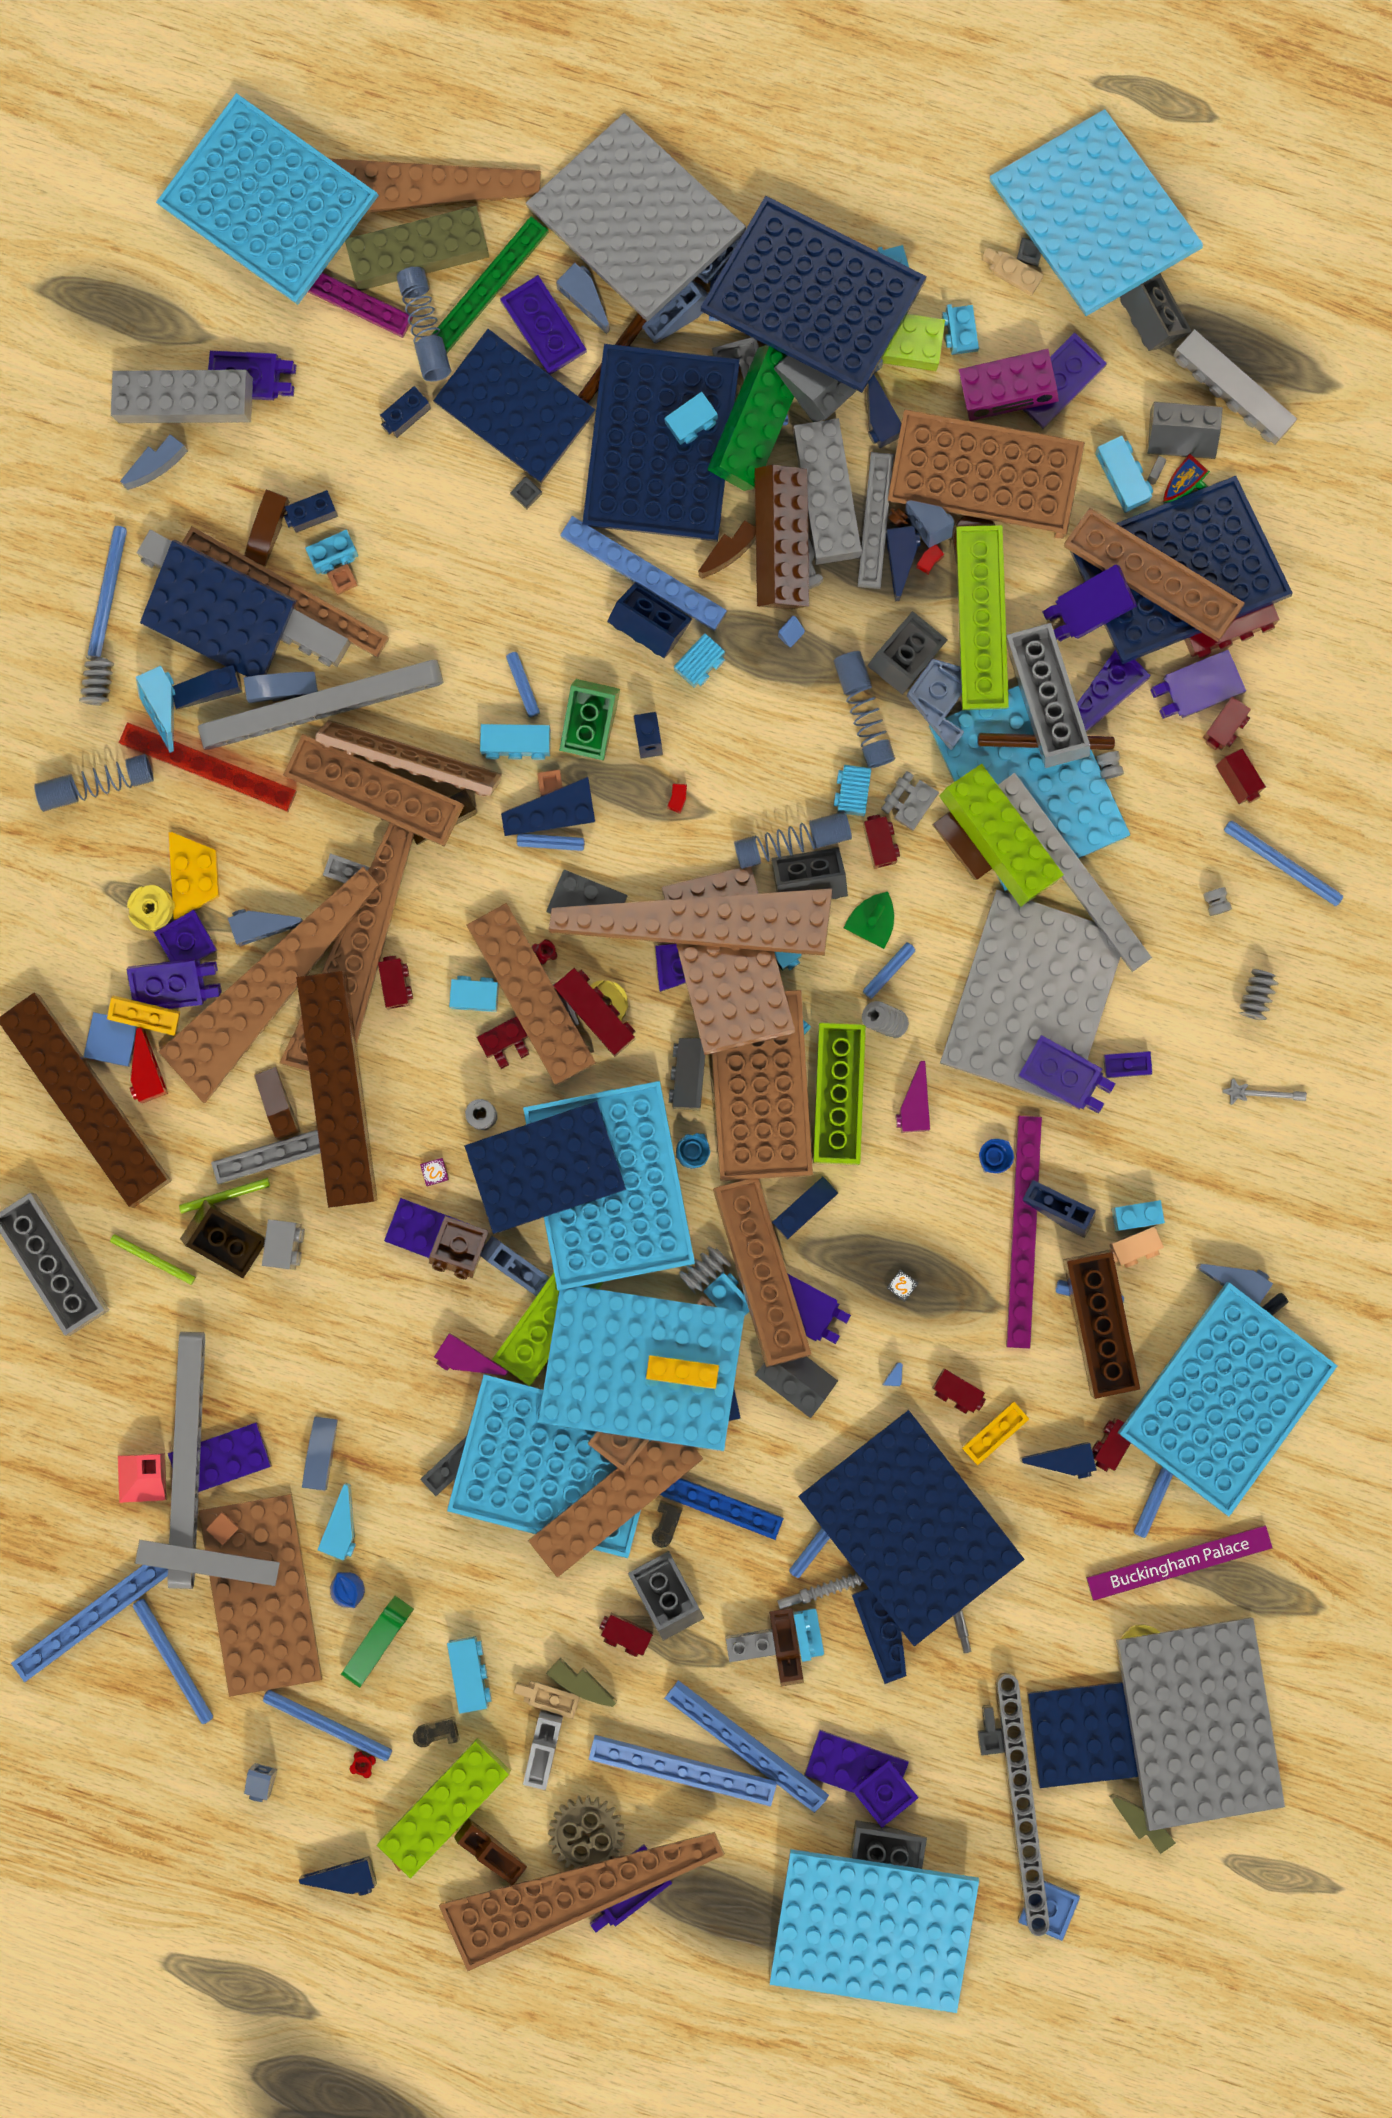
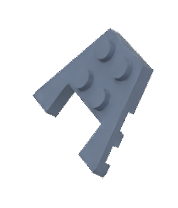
M932 658L907 693V698L946 746L953 750L964 734V731L945 718L961 697L960 666Z

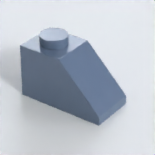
M912 500L906 502L905 514L908 516L907 519L914 526L917 533L919 532L920 537L929 548L952 537L954 520L942 507Z
M255 1763L248 1770L244 1794L250 1795L249 1799L253 1801L263 1802V1799L267 1800L271 1795L278 1769Z

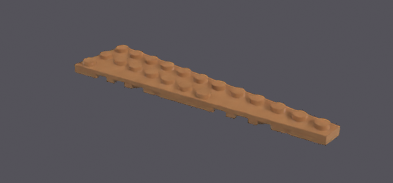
M329 158L377 192L379 196L366 213L427 208L440 204H445L446 206L459 202L476 203L479 200L495 201L504 198L533 197L539 192L541 184V171Z
M389 823L382 843L379 845L371 867L368 869V872L380 885L362 908L356 912L350 923L341 931L321 972L323 974L346 971L356 1046L414 833ZM301 1016L280 1064L309 1071Z
M362 867L158 1051L203 1103L209 1100L221 1085L223 1079L236 1066L239 1059L252 1046L251 1044L264 1031L270 1020L276 1016L298 988L296 977L307 976L311 972L310 970L323 957L329 946L335 942L341 931L354 918L356 912L362 908L380 884L365 867Z
M832 889L557 907L551 910L549 932L825 956Z
M712 1832L441 1903L439 1908L467 1971H470L722 1857L725 1853L716 1833Z

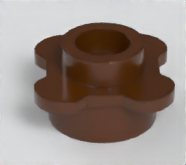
M900 508L897 510L890 509L892 512L888 515V518L899 528L909 524L906 520L908 516Z

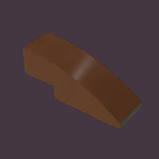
M266 489L250 533L244 556L265 567L282 528L281 522L286 513L285 506L290 503L288 497Z
M744 520L732 538L724 534L699 569V577L703 579L713 575L740 558L756 541V527Z
M950 811L932 824L973 880H978L992 869Z
M793 1609L770 1611L780 1685L782 1687L804 1683Z
M469 1818L454 1836L458 1845L474 1855L477 1861L511 1885L518 1880L527 1868V1865Z

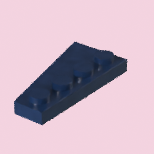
M588 776L502 812L504 835L510 836L594 823L595 816Z
M869 1588L851 1594L884 1684L906 1677L901 1629Z

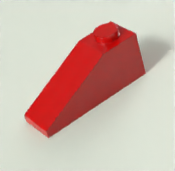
M140 1027L136 1029L130 1092L134 1100L138 1099V1102L145 1103L168 1094L146 1031Z

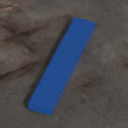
M682 1478L678 1479L660 1494V1496L776 1540L784 1519L781 1516Z

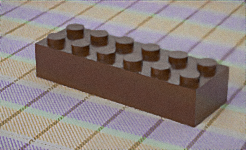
M781 465L755 468L757 606L790 610L809 607L807 469Z
M1105 1250L1063 1259L1090 1396L1097 1399L1141 1390L1113 1252Z

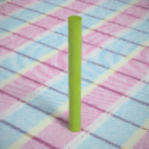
M268 1178L181 1204L179 1209L181 1214L199 1209L204 1200L212 1204L270 1187V1182Z
M116 1234L112 1236L110 1242L190 1285L195 1281V1276Z

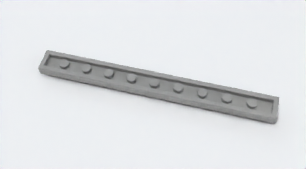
M1014 773L998 784L1002 792L1064 874L1062 876L1063 880L1129 969L1133 972L1150 960L1152 957L1018 776Z

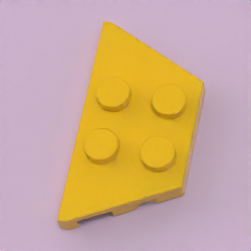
M168 832L172 900L175 903L173 917L174 920H177L192 910L196 911L201 908L205 903L220 897L217 851L173 832Z

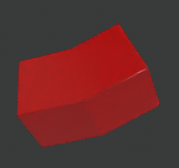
M937 545L930 547L924 552L916 568L929 575L934 565L944 557V553Z
M687 784L672 785V796L667 809L681 814L686 802Z

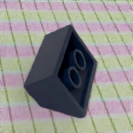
M635 582L616 602L607 622L613 625L615 629L633 638L635 642L641 643L652 650L654 654L665 658L673 650L691 623L692 618Z

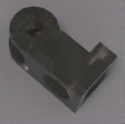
M660 1501L657 1511L663 1513L659 1526L652 1533V1542L655 1546L664 1548L671 1543L683 1508Z
M454 1716L422 1724L413 1733V1741L419 1747H427L434 1741L446 1738L448 1744L457 1743L460 1740Z

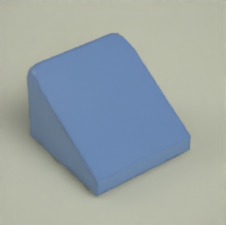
M792 616L779 630L778 638L789 647H792L804 634L805 630L798 619Z
M902 1363L895 1364L882 1385H901Z

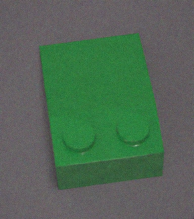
M579 679L572 683L559 751L604 761L620 694L619 688Z

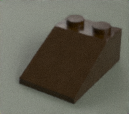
M204 1200L180 1239L186 1247L237 1276L244 1278L263 1249L266 1237L219 1207Z

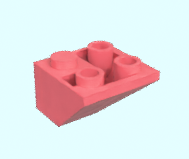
M165 1453L118 1456L119 1503L167 1500Z

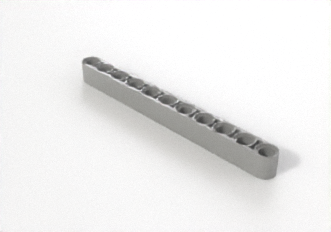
M429 660L206 722L198 726V731L203 749L209 750L433 688L444 682L438 660Z
M180 1332L178 1342L169 1544L196 1548L205 1362L204 1332ZM168 1569V1588L193 1589L195 1573Z
M1002 1673L996 1680L1026 1923L1032 1934L1042 1936L1049 1930V1916L1019 1683L1014 1675ZM1005 1678H1011L1014 1682L1010 1690H1003L1001 1687V1683ZM1008 1702L1016 1703L1017 1708L1013 1714H1007L1004 1711V1706ZM1011 1726H1017L1020 1729L1019 1735L1015 1738L1007 1735V1730ZM1016 1749L1021 1750L1023 1753L1022 1759L1017 1762L1012 1761L1010 1758L1011 1752ZM1022 1773L1025 1775L1026 1780L1022 1785L1014 1784L1013 1778L1016 1774ZM1025 1797L1029 1800V1804L1025 1809L1017 1808L1016 1802L1019 1798ZM1025 1821L1032 1824L1031 1830L1027 1833L1020 1832V1824ZM1028 1845L1035 1848L1034 1854L1030 1857L1022 1854L1024 1847ZM1031 1869L1038 1872L1037 1878L1033 1881L1025 1878L1027 1871ZM1032 1894H1039L1041 1896L1040 1902L1036 1905L1029 1903V1897ZM1035 1918H1042L1044 1920V1925L1039 1929L1032 1927V1921Z

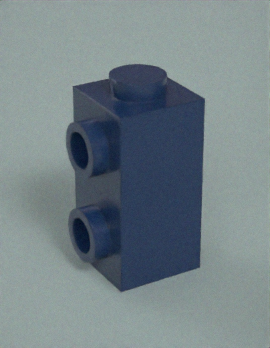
M413 386L380 414L383 422L380 425L387 434L393 433L398 438L431 410L430 404L419 390Z
M327 490L285 506L287 514L284 515L288 528L293 527L296 533L338 517Z

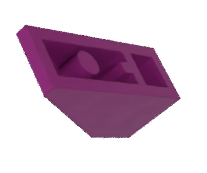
M925 1061L919 1062L900 1107V1114H896V1127L901 1128V1133L930 1130Z
M451 1333L448 1334L434 1356L438 1360L436 1364L447 1371L451 1368L453 1370L507 1375L509 1372Z

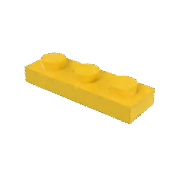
M113 995L110 1001L107 1020L175 1036L181 1012Z
M649 1355L646 1379L716 1389L719 1365Z
M1013 1401L969 1440L962 1449L978 1466L1022 1427L1029 1418Z

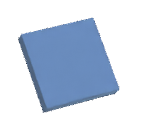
M93 1012L83 1057L130 1067L135 1046L136 1029L139 1027L107 1020L108 1015Z
M1044 1881L1049 1916V1930L1046 1934L1063 1941L1080 1896ZM1032 1894L1029 1897V1903L1032 1905L1038 1904L1041 1900L1039 1894ZM1023 1907L1018 1922L1027 1926L1025 1908ZM1035 1918L1032 1921V1927L1035 1929H1039L1044 1925L1042 1918Z

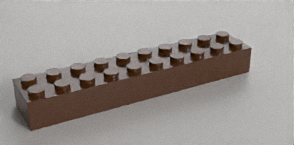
M346 971L296 977L328 1208L375 1202L378 1200Z
M32 993L0 1016V1026L129 1207L135 1208L171 1182L162 1166L39 994Z

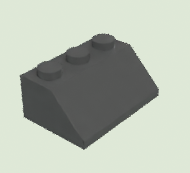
M1161 273L1120 296L1122 306L1129 313L1131 322L1137 328L1142 343L1148 351L1161 349L1192 333Z
M1154 402L1150 409L1147 454L1187 457L1191 454L1194 458L1215 459L1221 433L1223 407Z
M839 847L794 854L792 856H782L781 859L778 857L771 858L777 892L832 889V899L848 896L846 873Z
M679 1038L678 1044L674 1043L673 1057H677V1064L672 1066L671 1080H675L674 1089L669 1091L668 1103H673V1109L700 1111L705 1055L700 1038Z
M808 1357L766 1367L764 1362L755 1374L756 1377L809 1418H812L838 1382V1380Z

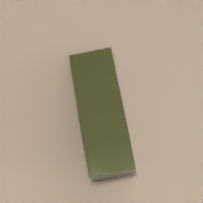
M561 1657L546 1673L569 1692L585 1700L611 1707L617 1702L585 1668L577 1674Z
M1112 1794L1109 1796L1138 1839L1147 1835L1160 1854L1176 1844L1165 1829L1147 1830L1144 1810L1141 1807L1118 1795Z

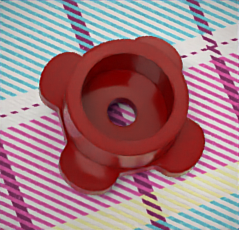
M358 1751L354 1754V1762L349 1770L352 1774L369 1778L372 1775L371 1769L376 1763V1758L373 1755H363L361 1751Z

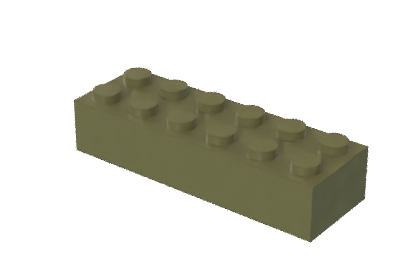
M476 206L345 240L355 282L360 291L396 282L397 274L408 267H421L425 270V274L489 258Z

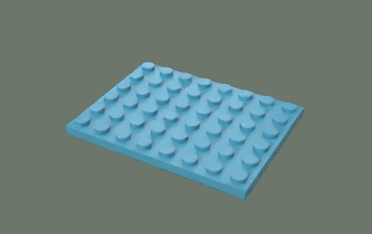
M236 93L156 203L298 305L379 195Z
M1105 109L990 176L991 184L1085 316L1095 312L1203 248L1202 241Z
M1019 685L1008 690V709L962 710L946 717V720L964 731V734L953 750L946 746L929 725L954 782L980 764H983L997 785L1015 773L1078 859L1130 836V832L1105 778L1101 779V770L1091 749L1090 756L1045 768L1039 748L978 745L979 733L1034 734ZM998 877L1004 892L1007 891L1008 889Z
M660 1081L523 1107L527 1125L597 1101L626 1187L625 1191L544 1217L557 1290L695 1264Z
M1226 1282L1120 1428L1118 1434L1230 1517L1338 1365L1231 1283Z
M580 1286L560 1290L538 1423L724 1451L745 1312ZM649 1355L719 1365L716 1389L647 1380Z
M483 1374L447 1511L536 1534L617 1467L588 1445V1442L596 1432L538 1423L543 1389ZM641 1510L593 1549L628 1558Z
M790 1849L770 1985L957 2013L979 1877Z

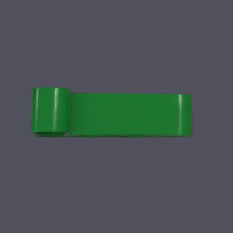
M394 1596L341 1675L360 1688L414 1608L397 1596Z

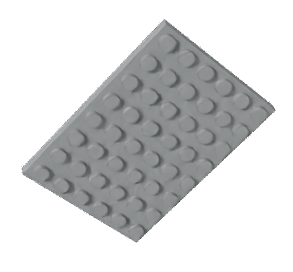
M625 113L526 202L527 208L647 322L746 230V226Z
M996 890L940 1064L1072 1107L1020 1078L1018 1075L1041 1035L1088 1060L1120 955L1095 922L1033 901H1029L1020 907L1012 894Z
M1253 1618L1116 1640L1148 1831L1285 1807Z

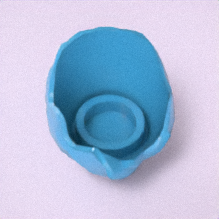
M696 1133L693 1136L687 1134L680 1139L676 1147V1158L683 1167L690 1169L705 1165L710 1155V1147L705 1134Z

